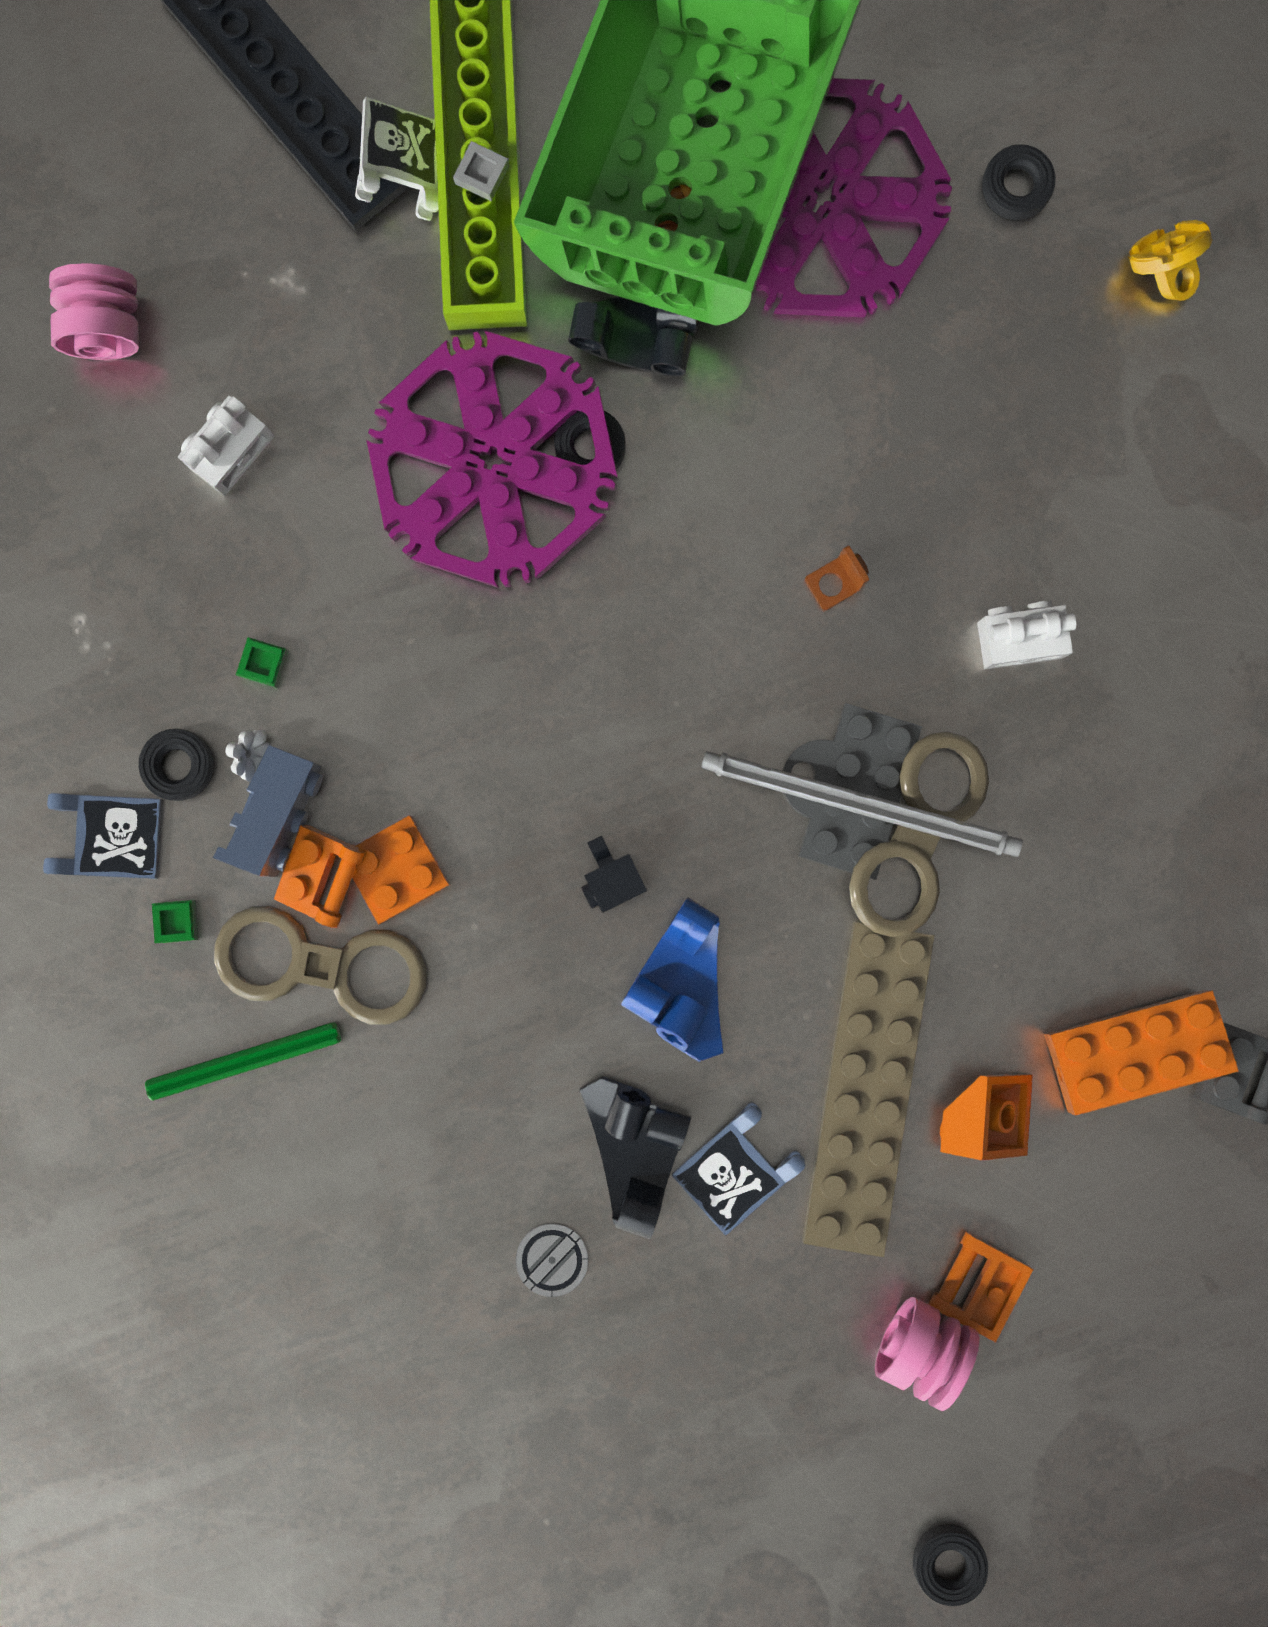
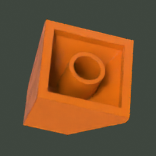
M1005 1074L981 1075L943 1111V1121L940 1125V1152L977 1160L1027 1156L1033 1075Z

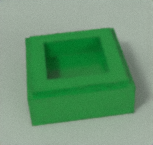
M247 637L236 675L277 688L289 650Z
M195 900L152 903L155 944L198 940Z

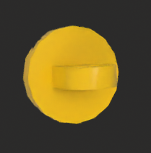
M1181 221L1174 225L1176 229L1165 234L1164 228L1161 230L1157 229L1142 237L1129 251V261L1133 272L1141 275L1154 274L1159 291L1166 299L1181 301L1189 299L1199 286L1200 273L1196 258L1209 249L1213 241L1209 227L1203 221ZM1181 270L1182 283L1177 289L1175 283L1176 276Z

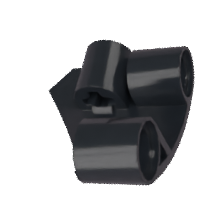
M622 297L598 302H578L575 304L568 342L590 354L621 365L663 375L683 376L687 369L693 333L698 332L700 321Z
M601 1076L582 1086L580 1093L587 1108L598 1143L609 1190L612 1220L616 1228L651 1239L661 1211L665 1188L677 1153L681 1150L686 1138L691 1116L652 1103L648 1094L638 1088Z

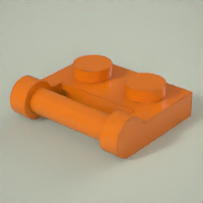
M300 825L274 900L314 918L315 921L324 926L337 928L342 918V914L339 912L357 865L362 864L366 852L310 825ZM336 855L341 858V862L325 905H322L319 901Z
M965 1232L960 1242L963 1244L959 1255L939 1293H933L928 1305L938 1309L940 1313L947 1317L955 1318L960 1324L970 1326L982 1336L996 1343L1034 1269L986 1243L979 1237ZM977 1254H980L987 1258V1261L961 1308L952 1302Z

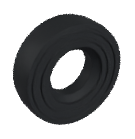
M1025 144L1008 146L999 151L990 160L984 172L982 190L985 201L996 214L1010 220L1030 218L1039 213L1049 202L1055 189V170L1050 159L1038 148ZM1013 169L1027 171L1033 179V190L1024 196L1011 194L1004 185L1005 174Z
M577 411L557 429L554 439L556 457L581 465H586L593 460L581 457L574 447L577 436L583 431L591 430L589 418L584 412ZM604 411L617 469L625 455V434L616 418Z
M177 728L167 729L152 736L143 746L138 763L139 773L145 786L158 797L172 801L187 800L202 792L209 784L214 769L213 756L206 742L193 732ZM175 749L185 751L191 760V769L188 775L180 780H171L162 771L164 756L169 751Z
M942 1525L929 1530L917 1543L913 1555V1570L920 1588L929 1598L942 1605L960 1606L975 1599L985 1587L988 1578V1560L981 1543L973 1534L958 1526ZM948 1550L961 1553L966 1560L964 1573L955 1580L942 1579L935 1572L936 1559L941 1553Z

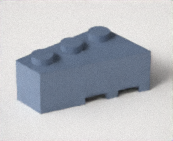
M269 745L247 788V792L250 794L242 814L235 812L230 822V826L236 828L227 848L224 849L218 846L213 858L257 876L278 877L280 871L284 872L292 850L289 847L294 834H297L300 825H305L308 812L304 811L308 799L310 796L315 797L321 786L323 775L319 774L322 766Z

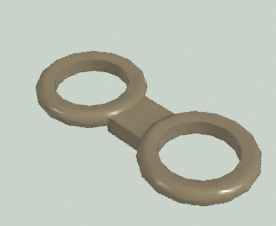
M951 732L929 734L916 742L905 756L899 776L901 794L907 806L950 817L961 822H965L977 813L985 801L989 786L988 767L980 749L966 737ZM942 748L954 750L962 756L970 769L971 777L969 792L963 802L952 810L940 811L930 806L919 791L918 784L921 764L929 754ZM898 825L891 841L874 846L866 851L853 868L849 884L851 905L859 920L874 933L889 937L911 934L925 925L936 909L940 886L938 872L931 861V857L941 837ZM900 857L906 859L916 868L921 879L922 891L919 902L911 913L902 919L888 920L874 911L868 898L867 887L870 875L878 864L888 858Z
M252 906L235 913L222 926L215 942L214 963L221 980L234 994L251 1001H272L288 994L298 983L333 989L339 1004L355 1019L370 1025H389L407 1017L419 1005L427 987V967L420 950L407 937L391 930H369L352 937L342 948L308 942L302 926L289 913L272 906ZM256 922H268L279 927L287 935L292 947V961L287 972L278 981L268 985H256L245 980L236 971L232 961V946L236 936L246 926ZM372 946H387L396 950L406 960L410 970V985L405 996L396 1005L388 1008H372L363 1004L353 994L349 984V970L354 958L362 950Z

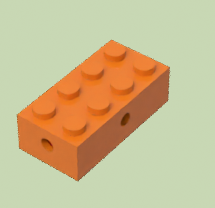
M1213 990L1197 991L1044 1034L1067 1111L1075 1116L1239 1071Z

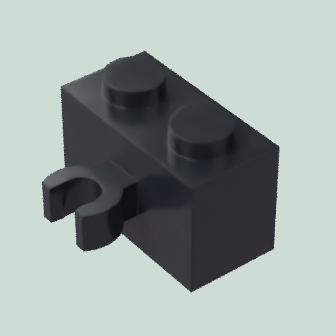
M603 836L587 842L599 866L598 869L584 875L588 884L581 886L591 909L599 906L601 912L604 913L647 891L630 854L614 861Z

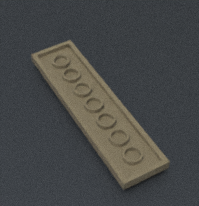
M853 922L802 1238L803 1244L884 1257L935 935L912 932L907 935L889 937L874 933L863 923Z

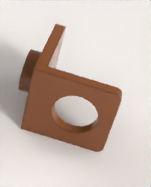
M848 545L842 549L838 558L807 575L805 583L821 609L827 611L861 591L869 581L867 576L869 570L862 557L858 553L854 554ZM826 574L838 576L842 582L841 592L835 596L823 594L819 588L820 579Z

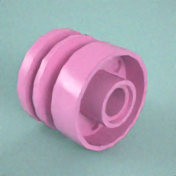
M90 263L60 266L50 272L49 288L52 290L50 293V304L57 310L51 314L50 319L51 346L56 351L68 356L95 360L120 359L130 357L138 352V321L131 315L136 312L138 307V300L135 297L137 293V280L132 274L119 268Z
M910 1297L896 1312L883 1335L875 1362V1376L901 1390H905L914 1382V1397L922 1401L928 1399L930 1406L944 1411L954 1403L968 1381L979 1350V1333L970 1326L963 1325L961 1327L960 1322L951 1317L940 1324L941 1316L938 1309L915 1297Z

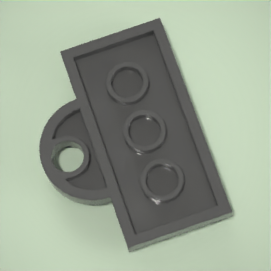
M845 703L833 741L824 739L813 740L801 745L788 757L782 771L791 773L794 765L806 763L813 770L814 780L900 803L902 794L899 776L903 760L913 745L918 742L922 726ZM783 793L788 804L797 813L809 818L798 857L852 873L853 868L866 851L879 843L888 842L893 823ZM881 863L874 869L870 879L877 880Z

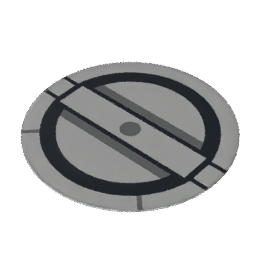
M544 1224L532 1229L520 1242L516 1254V1267L522 1282L531 1291L546 1297H558L570 1293L582 1282L588 1268V1253L583 1240L572 1229L560 1224Z

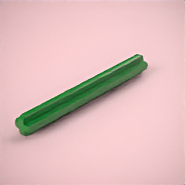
M331 1022L160 1075L145 1081L146 1094L150 1100L154 1101L335 1045L341 1041V1033L337 1024Z

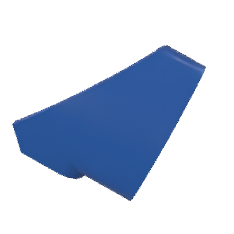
M687 897L632 984L621 1005L657 1027L656 1032L666 1042L696 1061L701 1062L724 1053L717 983V946L720 922L719 916Z

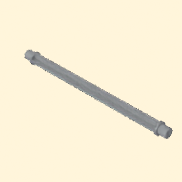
M706 751L703 759L702 768L717 772L716 775L720 777L723 775L928 834L953 839L967 845L995 852V854L1000 856L1004 853L1018 857L1021 851L1023 839L1009 836L1006 831H996L879 797L861 794L854 790L732 757L724 752L720 755Z

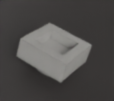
M471 141L453 177L456 185L492 201L509 167L508 158Z

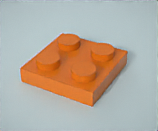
M411 815L356 845V847L364 850L366 853L362 864L356 866L352 878L378 925L383 924L450 886Z

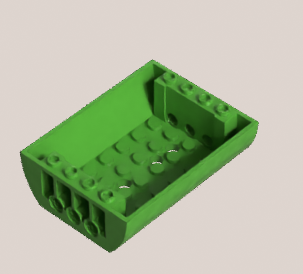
M600 0L514 220L517 231L524 242L543 263L566 281L715 326L737 319L747 310L862 0ZM719 80H725L731 84V87L722 93L715 92L710 88L714 82ZM705 115H712L718 119L717 123L709 128L699 126L697 121ZM679 185L688 186L692 190L683 199L672 197L670 192ZM663 221H673L678 225V228L674 232L658 227V225Z

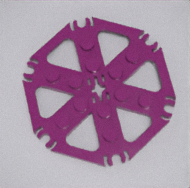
M833 78L827 96L850 98L855 104V111L827 155L813 131L782 218L786 219L774 236L753 293L754 296L757 291L763 290L768 294L769 297L764 304L765 310H770L774 306L776 298H780L781 302L775 308L774 314L866 317L868 312L872 315L876 313L878 308L873 299L875 295L884 296L889 306L896 299L895 291L898 298H901L950 219V217H947L951 212V206L939 205L936 198L950 196L952 186L949 185L951 178L909 101L897 113L902 101L901 94L898 93L891 103H885L881 100L880 97L885 87L883 83L876 86L871 96L867 94L873 88L875 80ZM896 129L902 130L907 134L924 167L923 173L914 178L862 176L890 131ZM825 172L826 175L824 176L823 180H821L820 177ZM832 182H835L830 197L833 203L825 201L814 212L818 199L816 191L822 194L826 189H829ZM863 221L919 223L922 232L903 263L898 266H890L884 262ZM822 239L849 288L842 295L802 294L795 288V280Z
M477 331L473 332L475 344L471 349H463L459 337H453L452 345L456 354L452 356L450 343L446 340L379 402L382 407L391 408L393 411L389 413L385 409L375 410L374 414L378 418L386 420L387 426L382 431L369 429L368 434L376 441L383 443L376 444L367 440L384 530L390 531L389 536L394 541H397L404 534L410 536V542L402 551L407 556L414 555L410 559L415 562L499 588L497 572L500 571V580L507 588L511 587L509 576L515 569L522 571V577L526 583L531 582L532 574L528 567L533 564L535 569V578L538 580L606 518L605 514L596 513L591 509L595 506L601 511L610 510V504L599 500L598 493L605 488L616 491V483L611 479L602 478V476H612L618 479L599 386L594 390L596 383L592 377H589L582 384L574 382L575 376L582 371L581 365L578 362H574L571 356L485 331L487 335V347L485 348L484 340ZM501 356H510L542 366L546 370L544 383L505 418L494 368L495 361ZM447 370L454 376L464 429L415 414L409 409L411 396L439 371ZM577 411L584 412L588 416L595 447V457L590 463L581 465L535 451ZM476 440H477V441H480V442H484L485 445H481V444H478V443H475V442H476ZM493 450H497L498 457L511 466L502 463L500 465L493 464L491 470H489L485 461L473 454L490 456ZM507 451H513L515 454L507 453ZM401 453L449 468L442 477L412 504L402 506L397 503L389 469V460L394 454ZM520 491L571 506L575 510L574 520L545 547L536 548L530 544ZM480 502L489 547L487 557L483 561L473 562L440 551L436 540L474 505Z

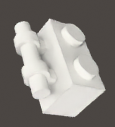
M229 395L223 402H218L211 408L207 415V422L198 433L194 432L186 438L181 447L182 452L178 456L187 467L224 497L274 438L273 433L263 422L246 410V407L238 399Z
M1052 601L1031 603L1027 605L1028 610L1013 612L1012 606L988 610V616L977 622L984 670L1063 659L1072 654L1070 630L1076 629L1075 615L1073 613L1067 614L1066 605L1052 607Z

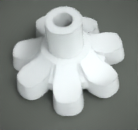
M242 731L239 734L238 743L230 742L226 746V755L234 758L231 766L232 772L241 776L246 781L252 780L255 770H257L268 746H271L269 742H265L267 739L265 731Z

